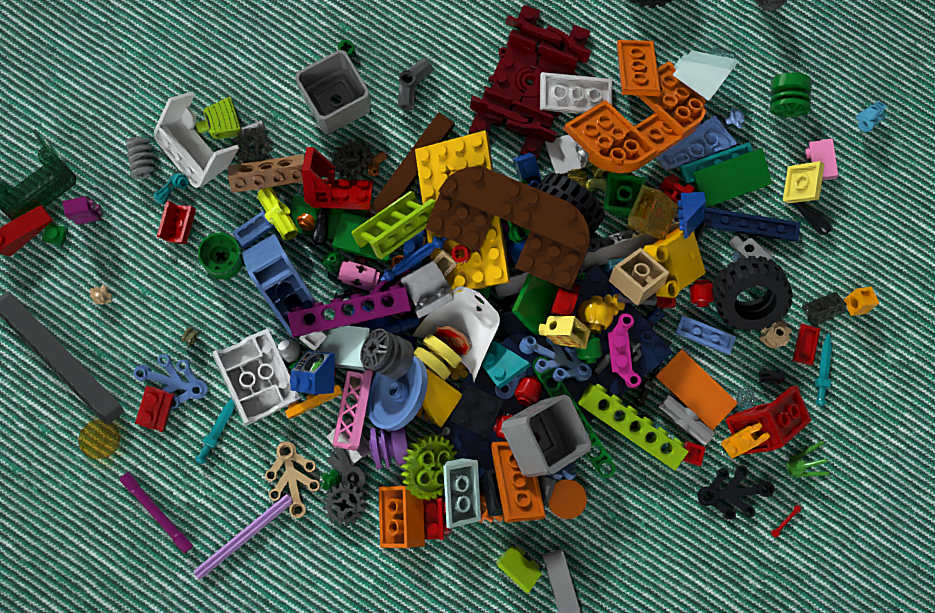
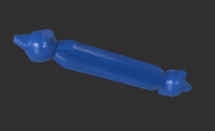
M433 237L432 243L424 245L394 265L392 270L385 269L383 277L380 279L381 282L394 281L395 275L402 274L433 253L436 248L442 249L447 238Z

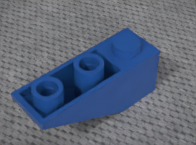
M527 153L513 158L519 181L525 180L529 186L537 188L542 179L535 155Z
M704 192L681 193V200H677L679 230L683 231L684 238H688L705 219L706 201Z

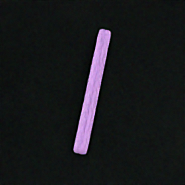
M289 495L282 497L194 570L195 576L198 579L206 576L293 503L292 498Z

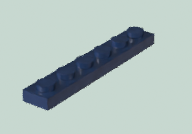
M705 207V219L702 221L706 225L705 228L792 242L799 240L800 222Z

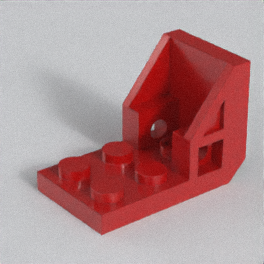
M315 147L306 148L302 166L304 201L313 208L370 210L373 181L336 179L335 167Z
M797 386L789 387L772 403L754 406L725 419L732 435L759 422L762 427L755 432L758 437L764 433L770 435V438L743 454L767 452L781 448L812 421Z

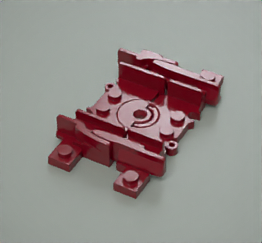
M523 5L518 19L509 15L506 17L505 24L519 29L521 32L512 28L509 33L507 48L501 47L499 49L498 55L501 59L494 74L488 78V81L494 85L492 87H484L485 91L482 99L475 96L471 98L470 109L477 113L468 134L487 131L489 134L492 125L501 127L502 123L505 122V130L526 138L520 155L531 153L535 155L537 161L544 142L553 143L555 141L557 132L549 129L554 121V116L559 117L562 113L540 110V74L544 72L576 76L575 68L578 61L585 64L590 58L591 51L584 47L591 31L574 24L568 36L549 25L546 29L537 27L535 24L540 11ZM539 42L541 44L539 45L538 53L536 54L535 49L537 43ZM560 44L564 45L562 52L559 50ZM538 56H541L538 64L536 65ZM532 80L533 85H528L527 81Z

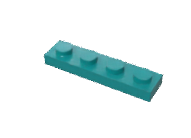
M750 142L679 166L684 183L687 184L694 181L692 173L753 151Z

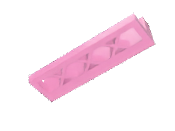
M365 370L363 374L347 371L334 433L333 447L356 451L359 447L373 371ZM350 377L361 379L360 386L353 389L349 383ZM353 394L357 403L350 408L346 402V397ZM349 412L353 418V423L346 426L342 417ZM346 431L350 437L349 444L338 442L339 434Z

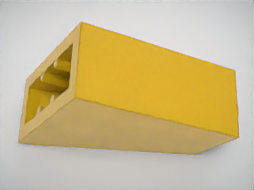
M426 368L428 382L422 407L431 423L442 428L463 394Z

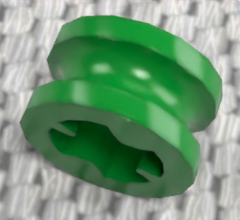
M342 40L338 45V50L344 51V47L348 46L349 52L346 53L349 58L353 57L355 54L354 44L350 40Z

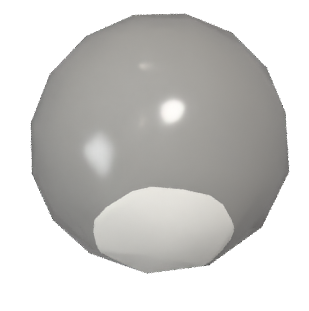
M285 339L277 347L284 363H293L300 357L301 347L295 340Z

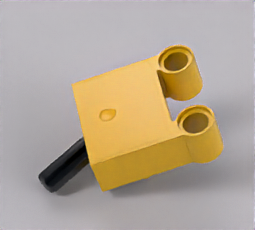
M701 222L688 238H684L683 231L677 228L654 244L646 245L643 248L647 254L670 272L664 286L656 292V296L674 298L678 295L679 291L706 273L697 244L706 227L704 223Z

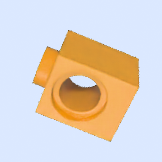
M872 287L855 289L843 299L851 316L867 314L879 304Z

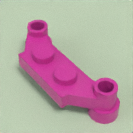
M622 314L614 330L608 333L612 372H616L625 380L627 387L637 388L641 384V377L632 370L628 329L634 325V318L630 314ZM628 318L630 323L624 324L623 319ZM632 376L637 379L635 384L630 382Z

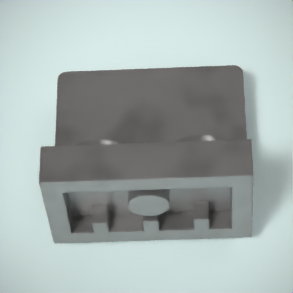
M434 260L401 278L402 284L406 287L408 294L416 305L415 313L419 318L454 300V292Z

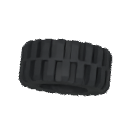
M550 173L543 178L536 188L574 205L584 216L590 236L595 233L605 219L604 207L601 206L600 201L587 191L588 189L584 186L582 187L575 180H571L570 177L563 176L560 173Z
M748 256L747 259L742 257L737 259L738 261L735 263L727 264V268H723L719 272L720 277L717 276L715 278L712 291L719 316L728 326H733L737 330L743 329L746 332H751V330L761 331V328L766 327L768 329L772 327L773 323L777 324L781 321L782 316L785 317L789 311L788 308L792 305L793 291L780 265H777L772 259L767 260L766 257L759 256V258ZM764 286L768 288L766 293L757 300L750 302L736 300L737 296L749 287Z

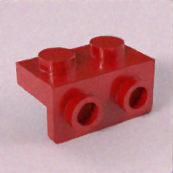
M167 201L157 237L169 243L187 245L196 208L176 205L171 201Z

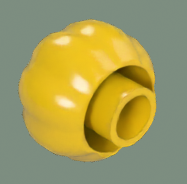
M592 296L590 300L582 302L577 311V319L591 330L590 333L593 334L606 330L611 325L614 317L612 307L603 301L601 296Z

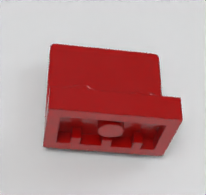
M445 498L423 499L425 540L448 539L449 534H452V528H447Z

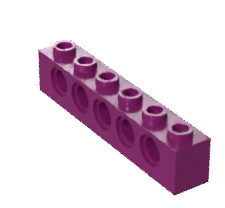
M400 285L389 287V291L385 292L378 289L370 291V295L362 296V293L351 295L349 300L343 301L342 298L333 299L331 304L323 305V302L311 304V308L303 309V306L292 308V312L287 313L292 337L295 338L410 312L406 287L401 288ZM391 297L394 304L391 307L384 306L382 303L383 298ZM366 301L374 303L372 311H365L363 309V304ZM347 305L355 308V312L351 316H347L343 312ZM333 310L335 312L334 319L326 320L324 318L325 311ZM308 314H313L316 318L315 322L311 325L306 324L304 321L305 316Z

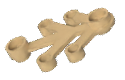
M285 441L278 445L276 450L278 458L271 469L265 473L266 480L275 481L278 477V470L285 463L286 471L275 488L269 492V498L272 501L279 500L282 496L281 492L289 482L293 500L289 511L292 517L301 518L306 514L307 509L305 504L301 502L297 480L308 486V489L312 492L320 489V482L310 479L294 468L293 461L304 466L305 471L313 472L316 469V463L297 454L295 445ZM285 448L290 449V453L288 455H285L283 453ZM309 462L313 463V469L311 470L307 469ZM271 471L275 474L273 479L268 477V473ZM312 482L317 483L318 486L316 489L311 488ZM274 491H277L279 494L276 499L272 497ZM297 506H300L302 508V512L300 514L296 513L295 508Z

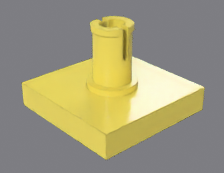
M818 161L788 166L783 202L788 204L819 200L825 164Z

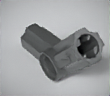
M424 57L410 69L402 71L399 75L398 108L402 110L414 109L416 85L434 71L431 63ZM406 79L412 80L411 83H404L403 81Z

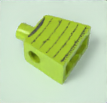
M227 97L204 108L205 120L195 122L199 133L209 131L213 139L243 136L238 114L231 97Z

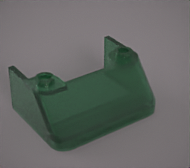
M36 129L33 130V133L43 146L38 151L37 157L43 166L13 188L7 182L0 181V210L12 221L40 205L45 208L76 183L74 172Z

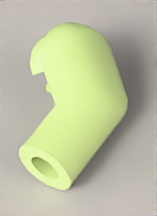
M591 178L588 180L585 188L590 192L594 191L595 188L601 189L605 193L607 182L603 179Z

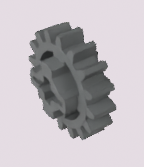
M340 482L339 488L333 485V492H326L329 498L323 499V502L327 503V505L323 506L322 509L328 510L325 517L331 516V523L336 520L338 521V526H341L342 522H345L347 527L350 521L354 524L357 522L356 516L358 518L363 516L360 511H365L366 507L362 506V504L366 502V499H361L363 491L358 493L357 485L351 488V483L349 482L344 487L343 482ZM343 491L341 497H333L336 493ZM351 493L355 496L357 502L353 501ZM343 500H347L346 504L349 505L345 509L340 504ZM332 507L336 508L338 515L334 513ZM356 511L353 515L345 517L347 512Z

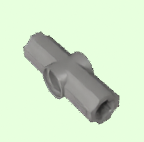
M670 395L658 407L660 411L674 421L673 423L678 429L686 434L688 433L702 446H705L713 438L715 433L699 420L698 415L689 408H684Z

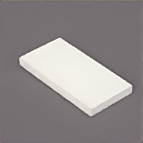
M544 72L540 74L541 111L583 114L604 100H607L612 105V79Z

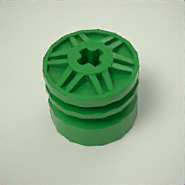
M784 73L775 76L771 80V94L773 96L771 97L770 112L779 117H799L808 114L811 111V96L809 95L812 87L811 77L803 73Z
M225 233L208 235L199 245V261L207 273L216 279L226 280L233 278L240 272L243 266L242 252L238 243L233 237ZM220 257H222V258L225 257L226 260H225V261L219 260V258H220Z

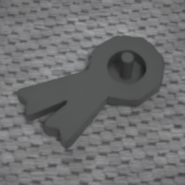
M335 447L336 455L331 453L330 458L326 460L327 463L342 472V482L345 486L350 482L351 488H354L356 485L358 489L361 488L366 482L365 471L360 466L351 464L345 449Z

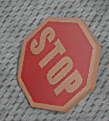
M438 326L434 333L436 338L450 347L457 355H467L472 346L461 330L457 331L451 326Z

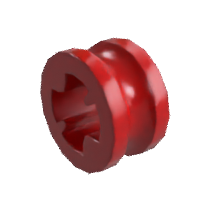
M457 245L453 248L451 255L454 261L464 264L470 260L471 251L466 246ZM460 250H465V252L463 253L465 254V256L463 258H458V256H460L458 254Z

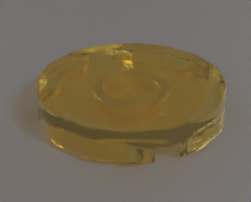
M99 419L91 421L80 431L78 438L79 448L89 458H108L119 446V431L112 423L106 425Z

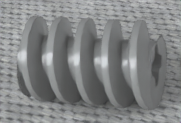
M143 137L128 138L126 140V148L128 149L129 169L132 171L130 176L134 179L149 178L151 176L150 173L155 171L154 167H149L154 164L153 160H149V158L153 157V154L148 152L152 150V147L147 145L151 140Z

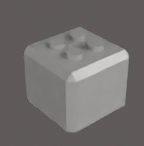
M338 50L296 73L295 80L300 94L323 133L331 134L371 111L372 104L369 90L346 51ZM334 97L342 99L339 104H333L331 100Z
M566 395L538 401L502 423L501 429L522 474L527 477L554 474L591 449L592 443L571 398Z

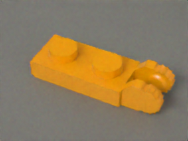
M759 422L727 437L720 444L731 459L766 441L770 438V435L764 433L758 437L755 432L762 427Z

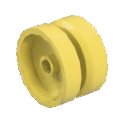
M428 334L423 340V345L427 350L417 347L414 355L422 360L427 369L446 381L451 374L446 365L456 368L462 359L441 340Z

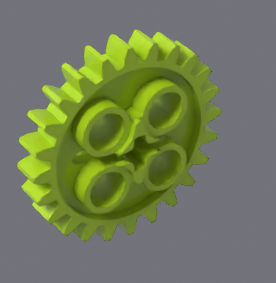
M430 434V436L424 435L423 439L417 438L418 444L411 443L413 449L406 450L409 456L403 457L407 462L401 465L402 468H405L401 475L406 477L403 481L404 484H407L406 490L411 491V495L430 500V498L437 499V495H443V490H445L443 466L447 461L457 459L453 457L457 453L452 450L454 445L449 444L448 439H444L443 436Z

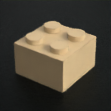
M639 248L614 266L609 281L638 306L664 286L670 272L643 249Z

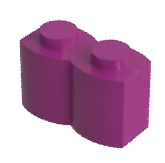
M89 196L62 201L65 216L76 225L101 220L103 215L102 207Z

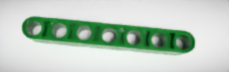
M545 357L536 358L532 364V369L550 398L561 394L569 396L584 428L589 431L591 447L594 445L599 447L600 453L596 457H592L590 452L586 453L592 466L600 476L604 478L612 477L616 471L615 464L563 382L557 381V387L554 389L547 386L546 381L548 378H553L555 369H549L543 373L538 372L535 369L536 362L539 359L549 360ZM603 463H608L611 467L608 474H603L600 470Z

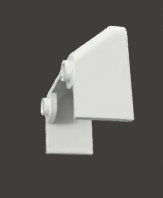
M190 92L168 99L155 127L154 138L181 173L187 177L190 184L198 188L204 186L228 168L239 147L235 145L213 153L194 129L196 115L189 106L195 94Z

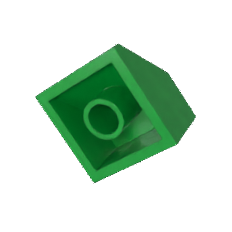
M608 172L604 210L621 218L638 220L643 209L646 177Z

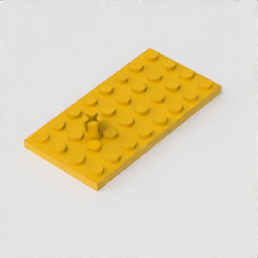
M487 131L415 149L423 204L430 199L437 201L440 193L438 191L444 181L458 170L467 167H483L494 171ZM495 216L481 251L478 252L469 248L471 251L470 260L464 264L458 262L446 276V280L452 290L460 286L477 290L511 282L502 221L500 217ZM426 230L428 243H432L435 236L442 237ZM446 239L443 248L451 255L453 248L461 244ZM436 248L434 252L430 254L431 261L440 252L441 249ZM460 250L458 252V254L460 255L458 256V258H463L465 256V254H463L465 250Z

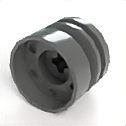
M384 329L372 331L366 337L360 352V360L365 368L379 372L381 375L391 379L402 377L410 368L414 357V348L411 342L402 337L395 336Z

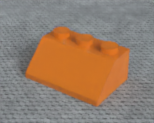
M407 486L379 487L380 548L425 546L423 499L411 495V491L406 490Z

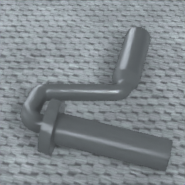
M629 338V345L632 350L630 353L632 355L635 352L637 353L634 358H631V362L635 363L642 356V351L639 349L641 344H636ZM610 353L606 354L593 369L596 374L599 375L611 362Z

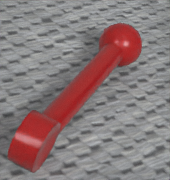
M799 505L794 506L792 513L777 529L771 531V535L778 537L782 528L796 513L801 512V507Z

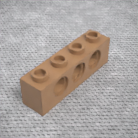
M304 154L228 166V180L232 193L303 182L302 166Z

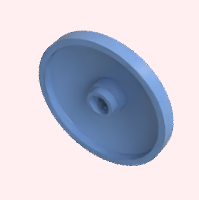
M414 355L410 368L398 379L388 378L379 372L374 373L371 379L366 409L370 421L378 428L387 431L398 430L407 425L419 411L426 395L428 382L426 367L419 357Z

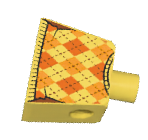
M549 316L547 323H541L539 326V334L546 336L554 344L586 349L591 330L575 316Z

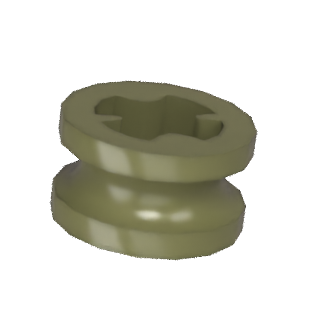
M189 327L182 335L181 341L183 343L187 342L188 346H192L199 337L200 332L197 330L193 331V328Z

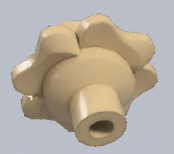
M106 285L90 289V297L94 303L103 305L107 304V302H112V294L108 293L109 288Z

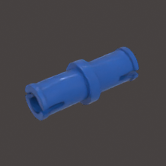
M412 316L404 320H395L394 323L382 326L380 329H384L394 335H402L405 331L418 328L420 323L417 316Z

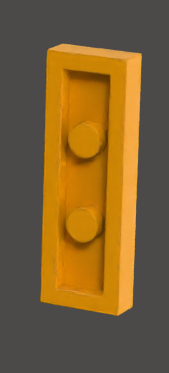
M334 385V393L311 394L302 403L297 401L288 406L289 409L285 413L289 419H293L342 395L343 391L339 385Z

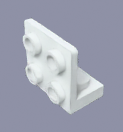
M569 134L556 138L553 143L545 142L556 174L560 173L563 175L592 165L588 160L589 154Z

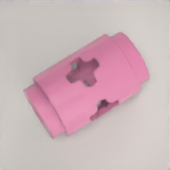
M343 261L338 280H341L344 284L370 291L376 287L380 272L355 262ZM356 267H363L366 271L359 273V269ZM359 279V283L362 285H355L351 281Z

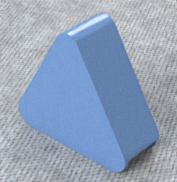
M273 234L241 254L252 281L292 337L287 313L292 312L291 309L303 306V309L311 308V304L317 302L280 241ZM306 315V324L311 325L316 320L315 315Z

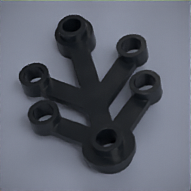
M738 466L735 469L734 477L726 488L717 491L722 481L729 478V471L725 468H720L716 471V477L710 486H704L699 489L697 499L700 504L704 506L712 505L722 513L725 519L732 520L736 516L735 510L727 508L718 499L726 498L739 508L745 517H753L755 514L754 507L744 503L738 496L759 494L762 497H770L774 494L775 488L769 481H762L753 487L736 488L749 473L747 467ZM740 468L744 469V475L739 474ZM722 470L726 473L724 478L720 476ZM763 485L767 487V491L765 493H763L761 490ZM706 492L710 495L708 500L704 499ZM748 507L751 509L750 515H747L745 512ZM728 510L732 512L731 517H727L726 512Z

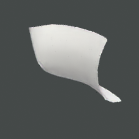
M460 286L453 289V292L463 291L454 293V300L430 312L412 336L424 339L428 334L434 336L438 326H451L457 331L461 330L472 346L467 355L458 356L472 374L475 383L479 368L498 329L500 317L498 312L480 293ZM475 295L480 297L484 301V304L480 303L475 298ZM477 306L480 307L482 311H477Z

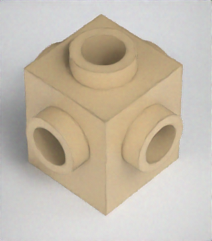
M779 321L777 324L773 323L772 327L768 329L766 327L762 328V334L759 339L768 347L776 349L785 346L791 338L789 334L792 329L788 328L785 322Z

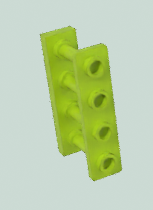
M410 191L354 229L351 233L359 247L362 248L370 243L377 258L381 260L425 229L436 201L430 199L423 205H420L414 192Z

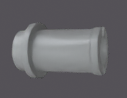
M256 120L255 123L241 127L244 138L258 133L264 134L263 132L266 131L263 120Z

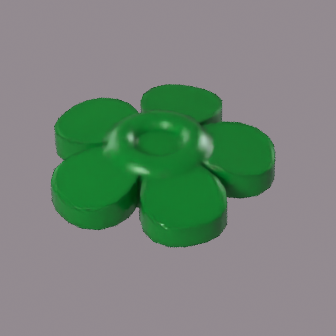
M332 469L330 475L328 473L322 475V480L325 481L321 485L323 490L329 489L333 492V485L338 488L339 483L342 482V477L338 476L339 472Z

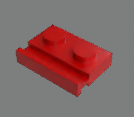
M149 385L146 386L135 424L153 430L156 429L159 432L165 431L175 394L167 393V391Z

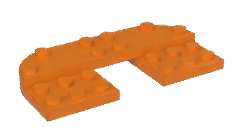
M670 61L657 68L660 95L638 96L655 112L639 124L633 126L607 100L565 124L564 130L589 154L588 160L597 168L614 173L635 171L697 130L706 113L704 106L706 100L673 76L676 69Z

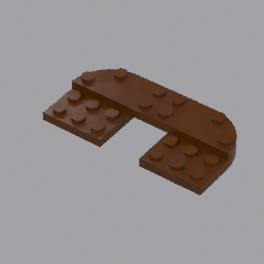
M483 167L463 168L450 175L444 181L438 191L440 193L425 227L426 230L480 252L494 217L497 216L531 230L515 268L566 290H572L590 244V232L587 222L574 205Z

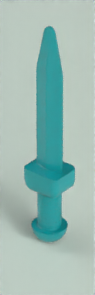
M829 333L826 335L822 346L819 378L815 379V386L818 387L815 403L818 406H824L827 403L825 400L826 388H829L832 382L828 380L832 352L831 335Z
M232 398L224 406L209 435H205L203 439L205 445L199 456L196 455L195 458L197 463L204 464L207 461L205 459L211 448H215L218 445L217 439L234 410L235 404Z

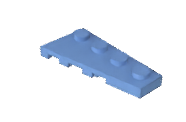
M714 115L702 123L691 135L656 157V160L668 172L679 168V166L735 147L737 142Z

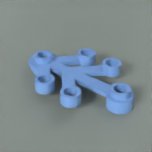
M532 336L524 337L519 344L520 350L525 354H531L535 351L551 359V361L539 359L535 364V369L543 373L546 370L557 368L553 373V378L558 382L572 377L578 381H585L592 375L591 368L578 359L575 347L564 346V351L569 354L572 360L570 361L565 356L561 346L554 344L548 338H546V341L551 345L554 352L537 344L536 339ZM563 366H564V367H566V368H568V369H570V370H566V371H565L564 369L559 368V367H563Z
M168 354L160 355L158 363L160 366L165 367L169 376L152 372L151 368L146 364L137 366L134 370V376L139 381L149 379L168 385L161 389L167 391V393H172L179 388L187 390L180 396L174 397L176 406L172 405L171 409L179 407L180 403L191 397L201 399L208 392L206 383L196 379L190 368V362L186 359L178 361L176 367L180 372H184L188 382L182 381L171 362V356ZM163 357L167 358V363H163ZM182 362L186 364L185 369L181 367ZM139 370L144 372L143 377L139 375ZM195 386L199 387V393L195 392Z

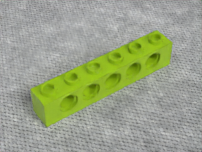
M589 383L576 403L676 471L689 452L683 448L685 444L677 438L672 440L667 437L670 433L661 427L658 430L652 426L654 422L644 416L642 419L638 417L637 410L629 405L627 408L621 405L623 401L614 394L611 397L605 394L607 389L598 383L596 386ZM602 399H605V406L599 408V402ZM621 410V416L615 419V413ZM637 421V426L631 430V423ZM652 432V437L646 440V435ZM664 443H667V448L662 451V445Z

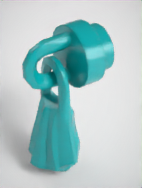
M181 173L173 174L165 186L153 194L155 202L157 204H165L175 187L178 189L186 188L189 183L187 177Z

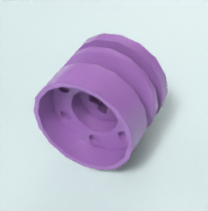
M405 426L391 431V434H387L386 430L380 428L381 436H378L376 428H370V451L376 468L382 469V459H385L387 468L390 467L391 458L393 457L398 466L406 464L407 461L403 457L409 456L406 451L409 447Z

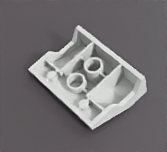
M268 329L246 337L241 342L226 349L213 351V358L244 426L261 420L300 400L298 392L290 390L291 377Z

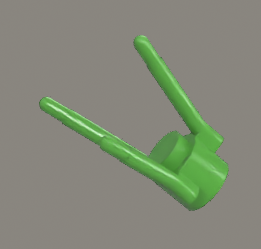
M820 441L796 456L789 457L790 461L786 462L789 475L791 477L795 476V478L829 475V472H804L807 471L808 467L827 463V459L805 463L803 459L799 460L801 457L822 446L824 442Z

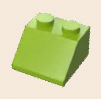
M510 545L495 563L528 594L542 575L539 571L540 566L533 559L528 561L524 557L526 552L518 545L515 548Z

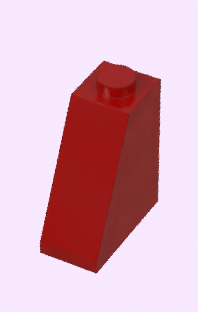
M574 284L571 291L559 287L550 316L572 315L580 285Z

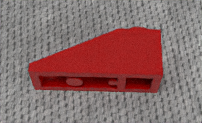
M42 205L0 227V255L12 256L53 221Z

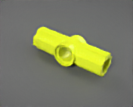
M271 187L260 189L257 192V198L266 211V219L277 228L283 240L288 241L298 235V229L289 216V208L278 199Z

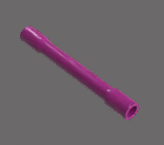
M129 472L119 479L126 489L138 499L167 532L184 554L194 546L145 493Z

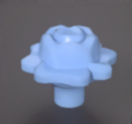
M732 107L730 117L726 118L725 122L727 125L734 124L740 129L742 128L741 124L745 121V116L741 110H736Z

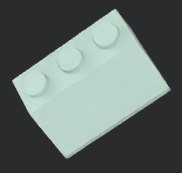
M461 458L447 461L443 466L447 528L481 521L478 460Z

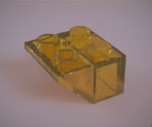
M642 185L628 217V228L665 240L679 206L662 191Z

